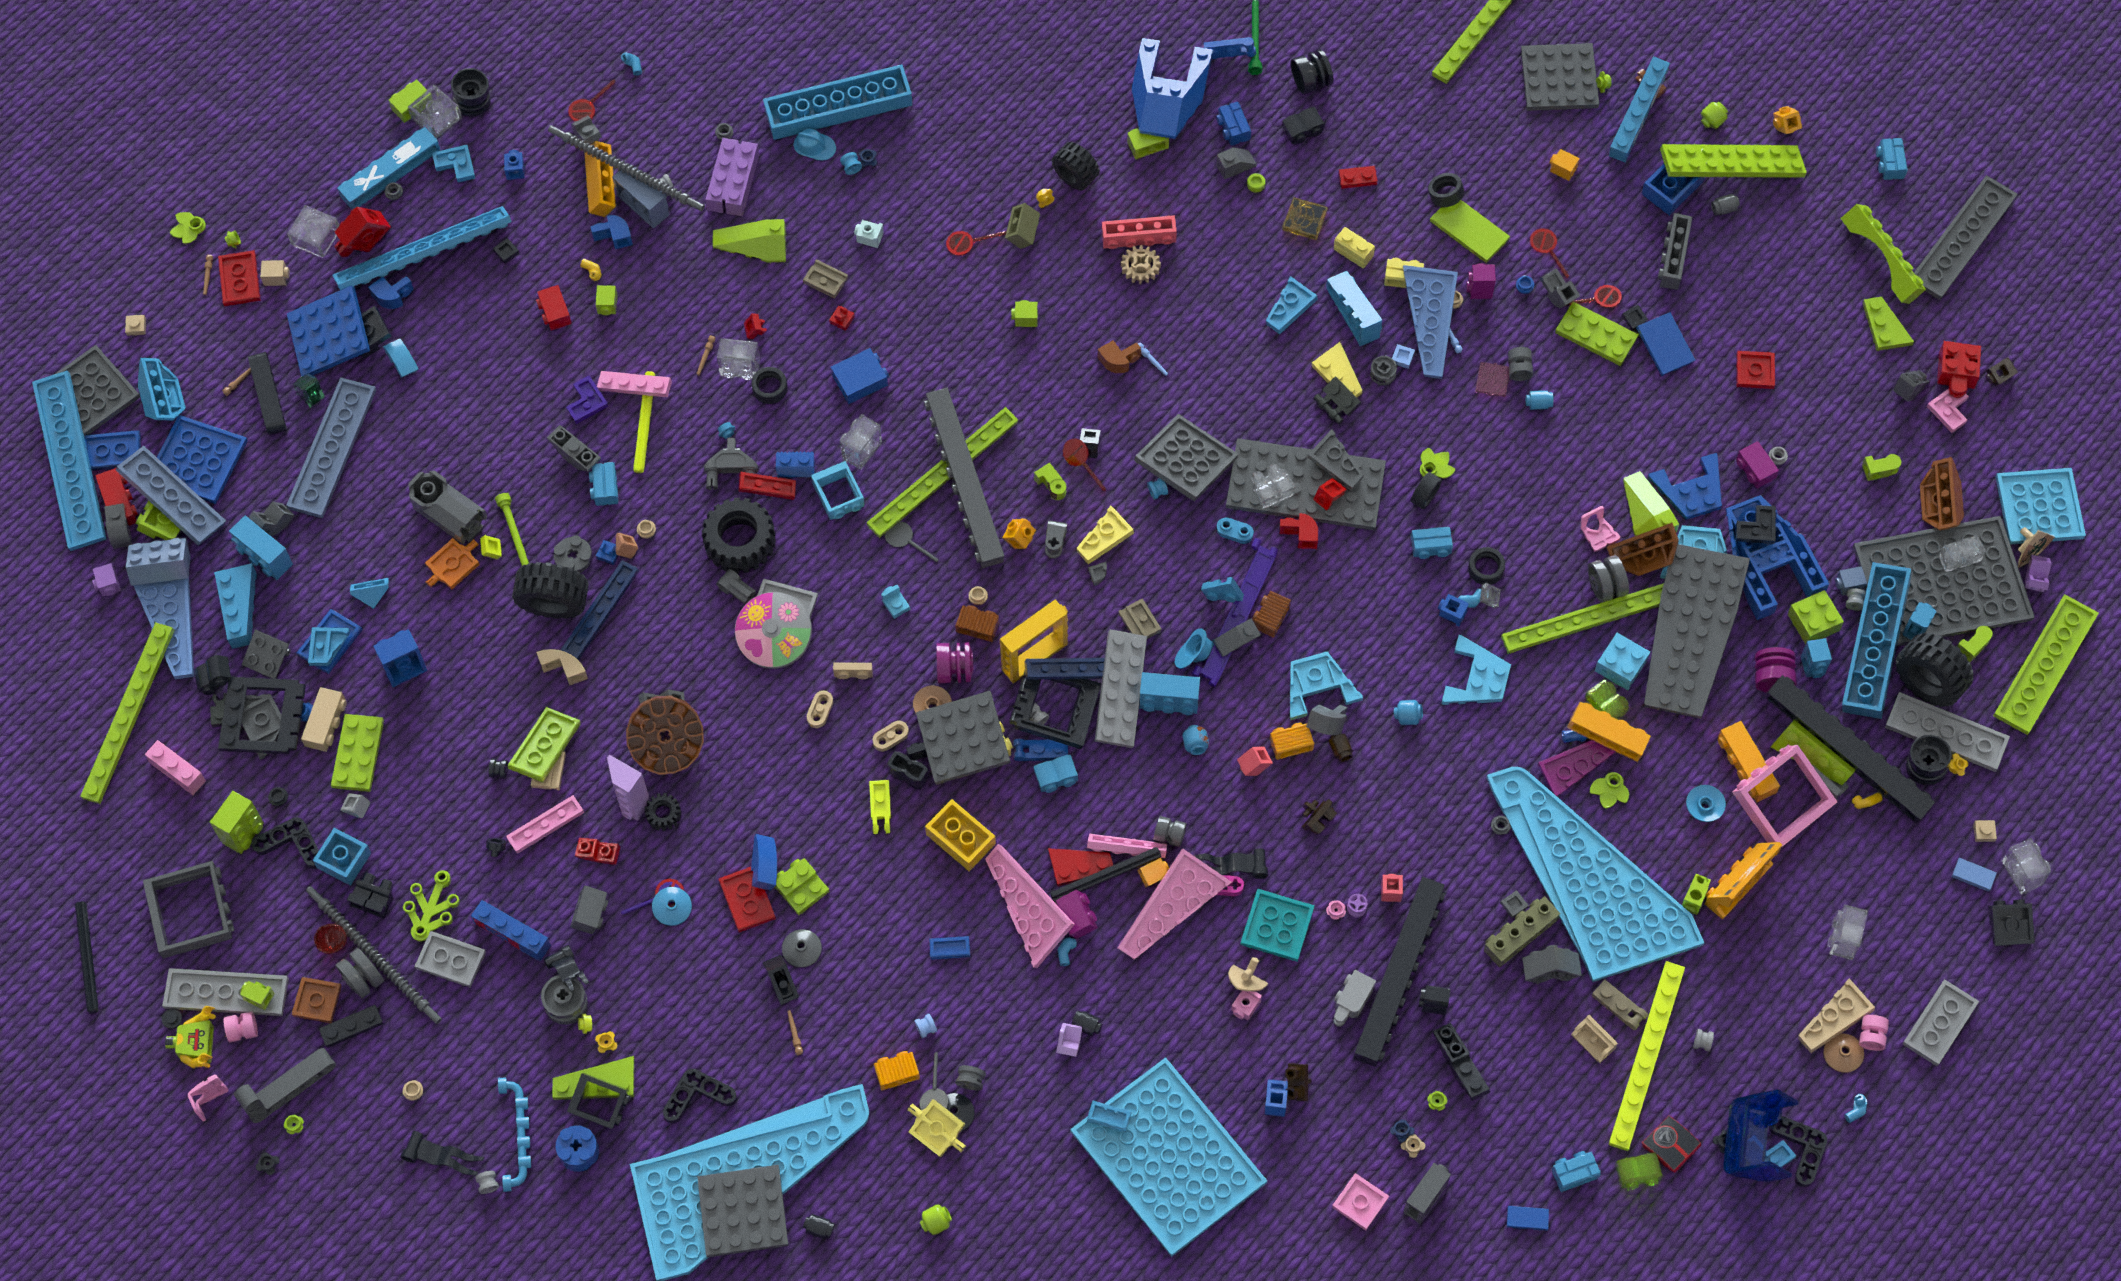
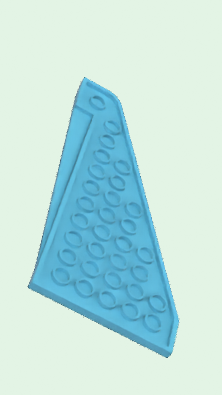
M1510 767L1487 775V781L1505 817L1509 820L1516 838L1551 903L1561 913L1560 919L1580 954L1592 982L1704 945L1696 922L1689 911L1527 770L1520 767Z
M863 1084L841 1089L825 1095L823 1098L669 1154L630 1164L656 1281H664L690 1274L708 1259L705 1250L697 1176L779 1165L782 1194H785L866 1125L869 1119V1108Z

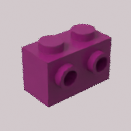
M1479 263L1472 265L1471 272H1468V281H1466V292H1470V299H1492L1496 282L1495 264L1486 265Z
M1758 441L1740 450L1737 455V465L1745 471L1749 482L1754 484L1757 489L1776 479L1779 470Z
M1074 890L1056 900L1058 907L1075 924L1069 931L1071 936L1078 939L1098 928L1095 923L1097 921L1096 915L1092 910L1090 911L1088 906L1090 901L1085 893Z

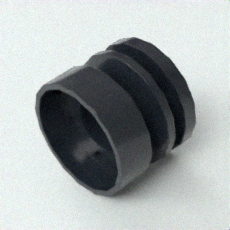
M1318 49L1314 53H1308V59L1304 55L1291 59L1292 76L1301 94L1305 95L1315 91L1316 85L1319 88H1324L1325 85L1330 86L1333 84L1332 68L1322 49Z
M465 68L453 76L451 91L455 109L460 114L468 117L478 116L487 111L491 104L487 76L482 71L474 68Z
M1923 735L1917 738L1911 745L1906 762V770L1910 778L1916 783L1925 786L1941 782L1946 776L1952 756L1948 743L1935 735Z

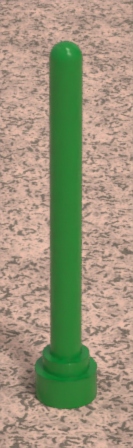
M1258 0L1252 1V39L1256 49V55L1252 57L1248 64V72L1252 75L1262 73V63L1259 60Z

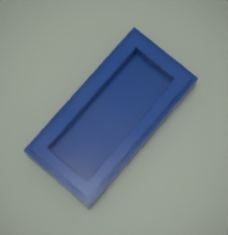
M969 936L929 939L931 960L970 957Z
M1518 1206L1507 1207L1506 1228L1548 1231L1549 1209Z

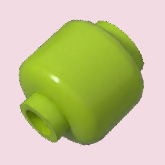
M1711 102L1702 110L1701 122L1706 128L1717 129L1727 120L1728 110L1720 102Z
M934 1205L922 1212L920 1224L925 1232L929 1231L932 1235H937L950 1227L952 1218L945 1206Z

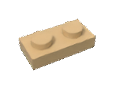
M833 663L834 677L839 679H848L849 677H857L858 679L873 678L872 663Z

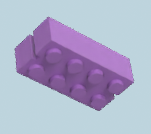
M722 138L705 199L708 211L724 213L723 201H725L727 214L743 217L759 159L758 144L744 141L739 144L738 140Z

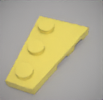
M1340 342L1312 362V367L1327 383L1336 376L1356 397L1362 394V388Z
M1110 506L1105 516L1099 519L1093 531L1089 532L1079 544L1077 552L1090 564L1133 535L1134 530Z

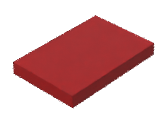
M255 250L218 256L223 305L230 306L261 301Z
M751 867L718 879L739 933L776 919L765 889L752 886L753 871H751Z

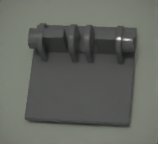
M255 629L242 665L272 679H276L284 656H289L291 649H289L288 643Z

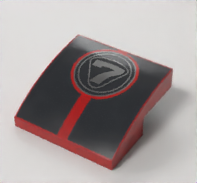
M1668 1116L1642 1142L1645 1149L1658 1157L1659 1162L1674 1173L1701 1147L1698 1139L1671 1116Z

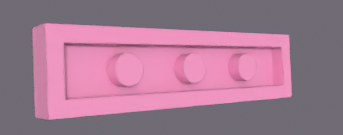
M601 371L597 388L599 391L668 397L672 380L670 377Z
M574 795L508 834L506 838L518 854L582 815L584 811Z
M1089 834L1087 848L1096 852L1105 850L1111 851L1114 854L1129 853L1132 856L1157 847L1161 853V858H1165L1167 843Z

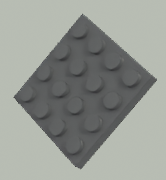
M1593 43L1521 46L1527 111L1599 108Z
M97 345L57 372L68 371L71 375L84 436L95 431L140 398L139 393Z
M1178 414L1135 456L1134 461L1195 502L1237 458L1238 453Z
M991 691L916 712L936 785L1011 763Z
M779 1165L697 1176L707 1258L789 1246Z

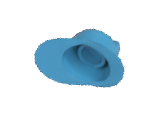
M808 128L799 132L794 140V149L798 154L816 160H828L836 152V145L833 139L820 134L815 129Z
M1201 628L1195 630L1187 642L1180 648L1175 657L1177 668L1182 669L1189 666L1192 662H1200L1207 659L1214 643L1206 637L1205 630Z

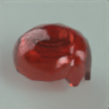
M335 923L319 927L314 935L315 946L325 954L339 952L347 943L345 930Z

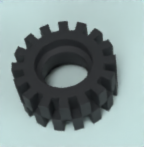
M658 793L656 798L652 796L651 801L648 800L646 802L645 815L648 824L650 823L652 828L655 827L658 831L662 828V831H666V828L671 830L673 829L672 825L675 827L678 825L677 821L681 819V809L677 799H674L671 794L667 796V793H663V796ZM661 806H667L670 808V814L666 818H659L656 816V810Z

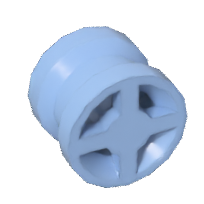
M930 1014L925 1015L921 1020H914L922 1038L927 1037L929 1033L937 1032Z

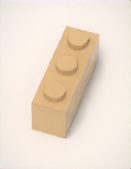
M320 687L301 738L305 747L327 752L328 747L332 745L334 740L333 733L335 728L339 727L341 711L345 710L347 703L342 692Z

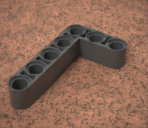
M321 1048L258 1093H255L250 1085L246 1084L235 1091L234 1097L252 1122L258 1123L335 1068L336 1063L325 1048Z

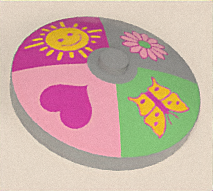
M779 592L764 593L751 599L740 611L735 624L736 641L744 656L752 663L769 669L783 668L796 662L807 650L812 636L811 620L804 606L792 596Z

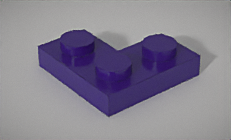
M587 376L573 384L581 399L570 404L566 409L574 422L578 424L607 408L608 403L591 377Z

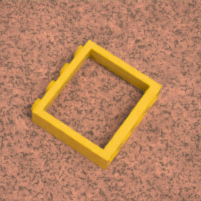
M1056 599L1000 638L1001 670L1013 684L1023 677L1025 670L1024 661L1026 659H1047L1068 645V610L1065 606L1059 604ZM1053 626L1052 633L1018 656V650Z

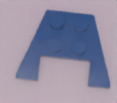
M1717 453L1700 458V463L1706 475L1676 485H1671L1664 469L1648 474V480L1658 487V491L1670 500V504L1685 520L1721 509Z

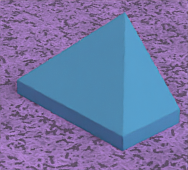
M389 578L352 584L350 586V594L374 609L389 588Z

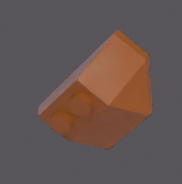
M1952 457L1933 461L1930 470L1926 473L1920 484L1922 520L1940 531L1958 527L1964 518L1962 484Z
M1673 523L1607 546L1610 556L1616 555L1619 557L1626 571L1641 576L1671 565L1679 540Z

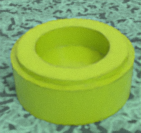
M1257 173L1250 175L1247 179L1248 189L1252 192L1262 191L1265 188V178Z

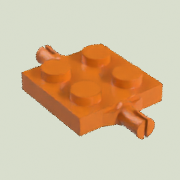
M452 538L425 562V565L434 574L426 581V584L431 588L435 583L441 581L452 590L480 565L479 561L471 554V551L478 546V543L473 539L468 545L464 546Z

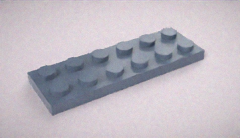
M145 446L141 447L116 467V471L198 546L225 525L226 520Z

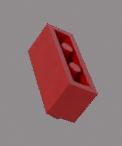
M116 468L95 475L105 506L123 503L125 505L127 524L129 526L136 524L135 516L138 515L135 505H131L130 500L133 497L130 490L125 488V484H128L127 480L116 471Z

